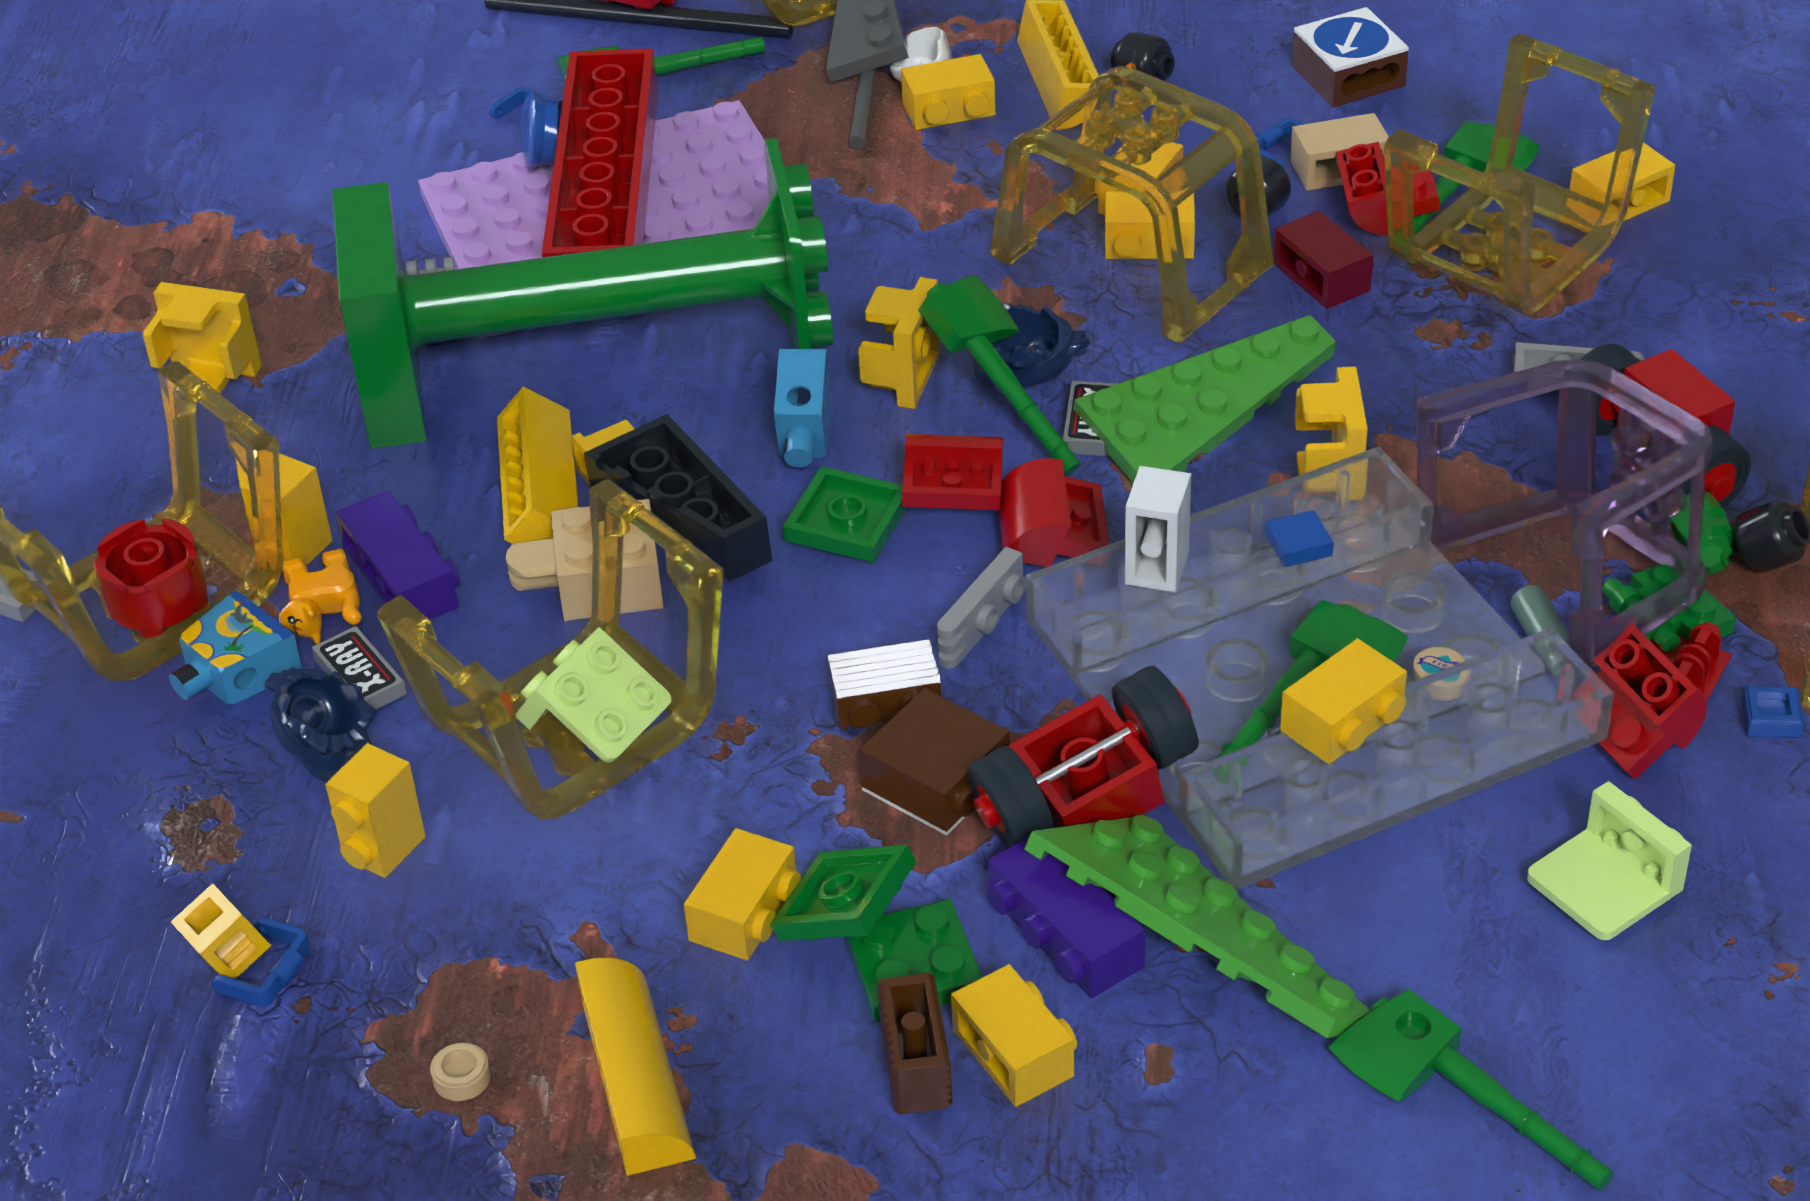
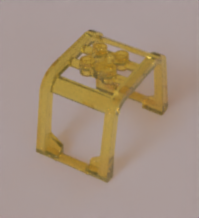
M1518 33L1509 40L1500 105L1489 162L1484 173L1438 154V144L1402 129H1398L1386 140L1384 159L1390 252L1394 257L1405 262L1414 264L1419 262L1505 300L1508 307L1521 313H1535L1602 255L1620 230L1627 213L1656 86L1620 72L1618 69H1612L1563 50L1559 46H1553ZM1551 65L1602 84L1600 100L1621 124L1604 204L1512 166L1529 82L1545 78L1550 74ZM1431 171L1470 188L1414 235L1413 173ZM1494 199L1504 212L1488 213L1483 209ZM1533 211L1582 231L1587 235L1572 248L1554 241L1553 234L1549 230L1532 227ZM1468 223L1485 230V234L1475 232L1464 234L1459 232V230ZM1442 244L1460 251V264L1462 267L1431 253ZM1550 259L1556 261L1548 269L1541 267L1542 265L1547 264ZM1485 267L1498 272V280L1501 284L1471 271L1482 270Z
M1117 66L1103 72L1089 86V90L1039 127L1021 133L1006 148L990 249L992 256L1010 266L1037 245V234L1065 211L1073 215L1077 214L1098 197L1094 190L1096 179L1138 198L1148 208L1152 216L1161 284L1163 336L1177 343L1183 342L1273 266L1259 143L1251 127L1244 119L1226 106L1136 69ZM1113 90H1116L1118 92L1114 95L1113 107L1110 109ZM1155 105L1151 110L1150 123L1145 122L1142 118L1143 112L1150 106ZM1086 107L1081 136L1073 141L1052 132ZM1189 120L1216 131L1157 179L1145 171L1132 166L1146 164L1152 159V153L1161 146L1176 141L1179 138V128ZM1115 138H1118L1122 142V149L1112 157L1104 154V149L1111 147L1115 143ZM1030 153L1042 155L1074 169L1072 185L1057 194L1054 199L1023 222V205ZM1235 160L1242 235L1226 262L1227 281L1204 301L1197 304V297L1189 293L1178 209L1176 206Z
M178 361L157 370L168 428L173 495L164 512L146 523V526L163 525L161 519H171L183 524L191 531L195 544L241 582L238 587L211 603L208 602L206 607L196 611L182 622L168 627L160 636L147 638L139 635L137 630L128 628L132 639L140 644L125 652L114 654L105 646L79 595L80 592L92 587L98 592L101 606L106 616L111 618L94 569V560L99 555L98 551L68 567L60 550L35 528L24 534L4 516L5 514L0 505V580L4 587L17 601L31 608H36L77 646L90 668L98 675L110 681H129L148 673L182 653L179 642L181 633L233 591L238 590L259 606L268 598L278 584L283 569L279 446L277 438L252 420L251 416L242 412L214 390L209 383L203 381ZM196 402H199L225 423L228 447L248 476L255 550L199 504L201 496ZM16 556L30 567L37 581L28 580Z
M605 479L589 488L593 542L592 614L582 632L572 640L577 641L581 645L600 627L671 695V703L664 710L670 716L640 734L614 762L607 763L601 759L595 761L584 751L583 742L556 717L552 718L550 711L530 730L520 721L518 726V719L515 714L527 700L521 694V691L540 671L545 672L549 676L557 668L553 660L571 641L499 682L477 661L465 667L437 641L432 622L402 595L385 603L378 611V619L425 718L437 729L448 735H455L511 787L517 802L540 819L559 818L578 809L679 746L696 732L707 717L715 699L723 568L695 547L691 541L686 540L648 510L643 503L634 499L610 479ZM630 523L634 524L666 550L667 574L687 604L688 643L686 681L618 626L621 609L624 535L630 532ZM434 669L469 701L458 706H449ZM484 727V730L489 740L486 739L477 729ZM524 743L530 748H544L550 753L554 770L560 775L572 777L555 787L542 789Z

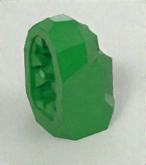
M1695 490L1670 503L1666 513L1669 528L1694 568L1701 575L1724 571L1729 564V556L1733 553L1731 544L1734 539V530L1730 526L1722 506L1711 493L1701 490Z

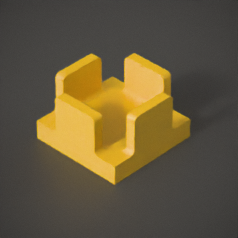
M919 277L915 288L912 290L878 286L865 310L866 321L883 323L885 331L893 333L894 345L868 341L861 342L858 348L860 380L862 383L870 384L874 388L896 391L898 407L916 408L941 353L940 338L918 311L927 297V292L938 284V279Z
M161 282L153 292L157 313L143 331V339L152 368L161 369L170 357L172 365L186 367L177 380L180 391L214 396L221 394L230 379L237 380L239 375L256 376L262 367L245 293Z
M1337 367L1336 383L1302 384L1301 388H1298L1296 391V429L1298 431L1332 430V443H1310L1306 445L1305 451L1297 452L1296 463L1301 489L1340 490L1342 504H1362L1368 428L1356 367Z

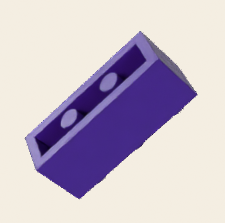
M387 490L335 511L344 550L404 630L459 608L455 587L460 585L458 572L449 558L443 560L440 557L432 535L428 531L421 532L419 530L415 516L407 504L401 506L392 493Z
M1029 837L988 859L989 885L986 891L994 909L1001 915L1007 914L1021 928L1027 942L1035 949L1041 948L1055 962L1061 976L1068 983H1076L1091 999L1145 967V929L1133 917L1115 907L1114 899L1103 888L1091 883L1083 887L1067 877L1066 874L1070 866L1049 853L1040 860L1024 850Z

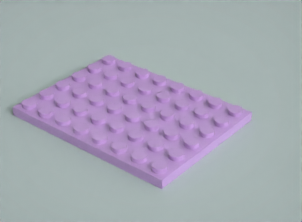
M740 100L720 102L713 107L693 112H680L673 117L655 121L643 244L755 228L769 203L765 146L762 135ZM520 152L512 157L492 162H479L472 167L452 172H439L431 177L418 180L420 195L449 256L454 257L456 269L542 258L554 165H551V167L539 165L529 168L526 165L523 152ZM505 333L487 335V337L490 338Z

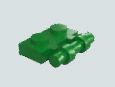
M1674 560L1632 574L1630 585H1624L1617 578H1611L1602 587L1603 594L1610 599V607L1621 618H1630L1650 641H1654L1666 653L1675 650L1679 646L1680 637L1689 639L1692 629L1705 622L1715 624L1720 630L1721 637L1732 634L1734 631L1736 617Z

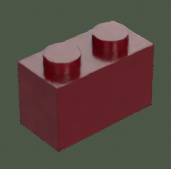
M1319 210L1275 228L1274 265L1325 309L1332 308L1371 291L1372 269L1374 267L1373 254Z

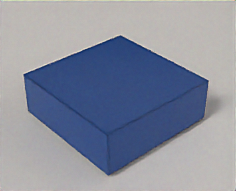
M1314 510L1266 521L1265 535L1284 567L1333 556L1334 542Z
M1744 686L1741 700L1747 736L1802 738L1804 720L1798 687Z

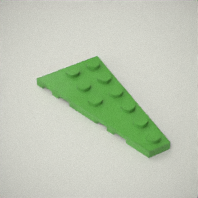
M1311 315L1077 398L1074 400L1073 410L1104 442L1106 453L1132 483L1135 481L1139 466L1185 472L1188 462L1198 454H1208L1252 420L1256 409L1264 403L1271 405L1281 397V390L1292 381H1302L1333 357L1336 341Z
M1136 815L1129 818L1099 820L1093 823L1031 832L1024 850L1040 860L1049 853L1070 866L1066 876L1083 887L1091 883L1097 887L1109 890L1116 895L1114 900L1115 907L1189 953L1194 950L1196 945L1220 959L1216 970L1234 981L1242 977L1268 989L1266 998L1269 1003L1326 1038L1339 1036L1355 1022L1371 1012L1368 1007L1355 997L1351 987L1330 976L1315 963V958L1309 951L1294 945L1276 929L1272 919L1260 912H1256L1238 896L1237 890L1231 884L1218 879L1206 869L1194 852L1181 847L1163 832V826L1155 819L1145 815Z

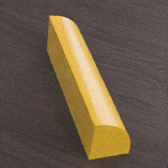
M1025 0L1017 39L1018 45L1054 129L1072 128L1087 120L1097 110L1105 88L1065 0Z
M523 386L497 416L504 540L512 544L553 539L551 511L578 507L570 410Z
M593 958L575 962L581 1001L626 1176L696 1159L645 975L632 963L616 958Z

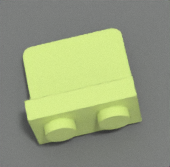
M598 627L581 645L577 641L572 640L553 660L557 668L549 676L545 672L540 671L526 685L521 694L527 700L515 714V717L530 730L550 711L602 761L611 763L671 703V695L611 637Z
M1607 781L1592 792L1587 829L1532 864L1528 869L1527 880L1534 888L1596 938L1610 940L1683 891L1692 844L1686 841L1678 831L1669 828L1643 808L1635 798L1626 795L1611 782Z

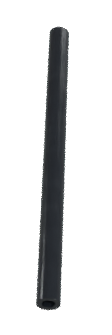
M485 0L486 8L494 10L791 38L794 30L793 18L661 5H656L652 9H637L630 4L601 0Z

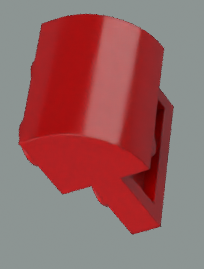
M1378 141L1370 144L1354 145L1349 149L1336 152L1350 215L1354 222L1365 231L1377 235H1395L1399 230L1397 220L1441 210L1425 145L1414 148H1402L1396 152L1382 155Z
M906 433L902 507L1000 510L1003 437Z
M1052 458L1037 459L1019 465L1002 480L1001 503L998 512L1003 549L1009 547L1023 553V564H1033L1047 568L1051 567L1057 554L1076 560L1104 564L1111 549L1101 484L1066 477L1064 475L1063 461Z
M1634 624L1628 626L1593 660L1601 669L1563 705L1634 779L1639 777L1674 742L1683 750L1698 733L1707 711V701L1703 693Z

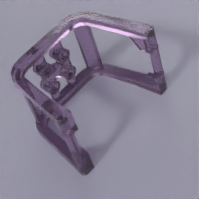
M1558 360L1425 396L1416 401L1418 550L1432 558L1497 534L1560 515H1572L1571 551L1581 557L1580 608L1571 612L1569 619V657L1584 667L1597 666L1593 660L1631 624H1634L1645 635L1700 600L1705 590L1706 576L1704 563L1701 560L1706 468L1712 459L1713 447L1711 431L1702 421L1615 369L1598 362L1585 360ZM1559 389L1557 489L1464 515H1459L1448 504L1438 507L1437 453L1454 448L1471 415ZM1597 393L1619 406V426L1613 428L1610 433V442L1614 450L1613 471L1609 474L1608 479L1610 488L1599 493L1594 491ZM1691 478L1687 548L1670 537L1671 517L1686 509V495L1679 485ZM1643 507L1645 514L1650 519V523L1637 516L1636 511ZM1607 530L1658 564H1667L1680 576L1679 579L1610 619L1601 611L1603 540Z

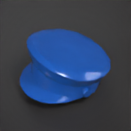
M534 92L527 96L521 111L520 131L526 165L529 168L539 165L551 167L555 161L563 100L556 101L554 98L544 100Z

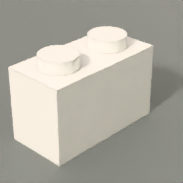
M1139 466L1126 504V585L1170 592L1177 591L1189 553L1191 473Z

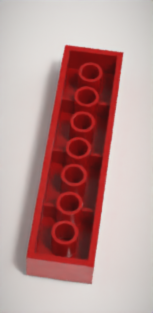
M653 48L569 52L542 257L643 244L658 99Z

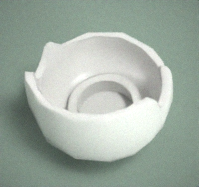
M927 27L908 34L906 37V48L909 58L891 63L890 70L893 77L901 82V68L952 59L945 31L939 27Z

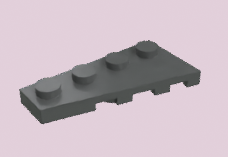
M837 0L826 66L830 82L909 58L896 0Z

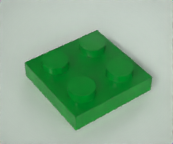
M821 466L783 525L784 541L875 563L908 508L902 507L903 485Z
M908 845L820 852L770 925L780 941L805 939L813 941L821 938H859L868 936L877 926L879 918L894 895L902 888V883L917 861Z
M951 898L881 915L877 926L868 936L859 938L845 937L874 1022L880 1021L877 984L882 979L930 973L935 976L941 1006L951 1003V993L982 978Z

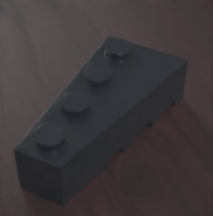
M668 414L584 453L591 494L594 498L604 504L649 499L654 535L727 580L732 581L773 561L766 516Z

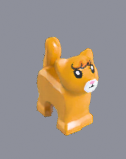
M343 549L324 552L322 560L326 568L317 572L309 573L305 561L301 558L282 563L285 583L289 586V603L279 613V623L298 637L311 639L316 645L321 641V614H337L342 612L344 620L353 626L359 624L362 619V615L359 612L360 595Z

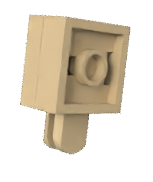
M649 499L551 511L553 539L514 543L507 550L505 558L509 569L508 575L511 585L518 591L559 586L564 621L664 608Z

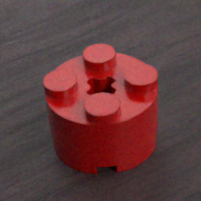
M145 519L117 527L100 541L97 547L99 555L94 560V569L111 618L126 628L137 630L139 635L147 638L162 635L168 627L178 624L196 611L202 610L209 602L207 583L194 537L186 526L171 519H161L163 525L146 526Z

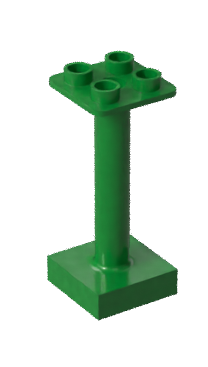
M777 138L764 139L769 203L753 229L418 275H408L405 273L388 182L332 189L339 300L370 449L427 441L418 347L423 344L762 297L787 324L793 349L833 346V328L826 291H819L818 273L828 271L825 234L820 215L814 216L811 182L806 162L783 165Z

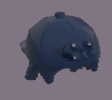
M1007 303L1004 306L1020 331L1010 337L991 343L1013 371L1022 386H1032L1048 382L1059 376L1070 364L1073 357L1086 353V347L1090 344V338L1086 336L1085 330H1073L1067 320L1057 316L1047 306H1043L1041 311L1038 312L1033 307H1027L1022 303L1017 306ZM973 357V369L976 377L984 381L991 380Z
M291 667L289 670H282L281 673H271L269 678L266 679L264 687L273 692L270 717L274 732L282 747L287 752H290L291 755L298 757L313 777L327 783L367 743L372 745L366 728L369 727V724L374 719L377 713L376 709L364 700L361 689L355 683H345L338 672L334 671L331 675L314 669Z

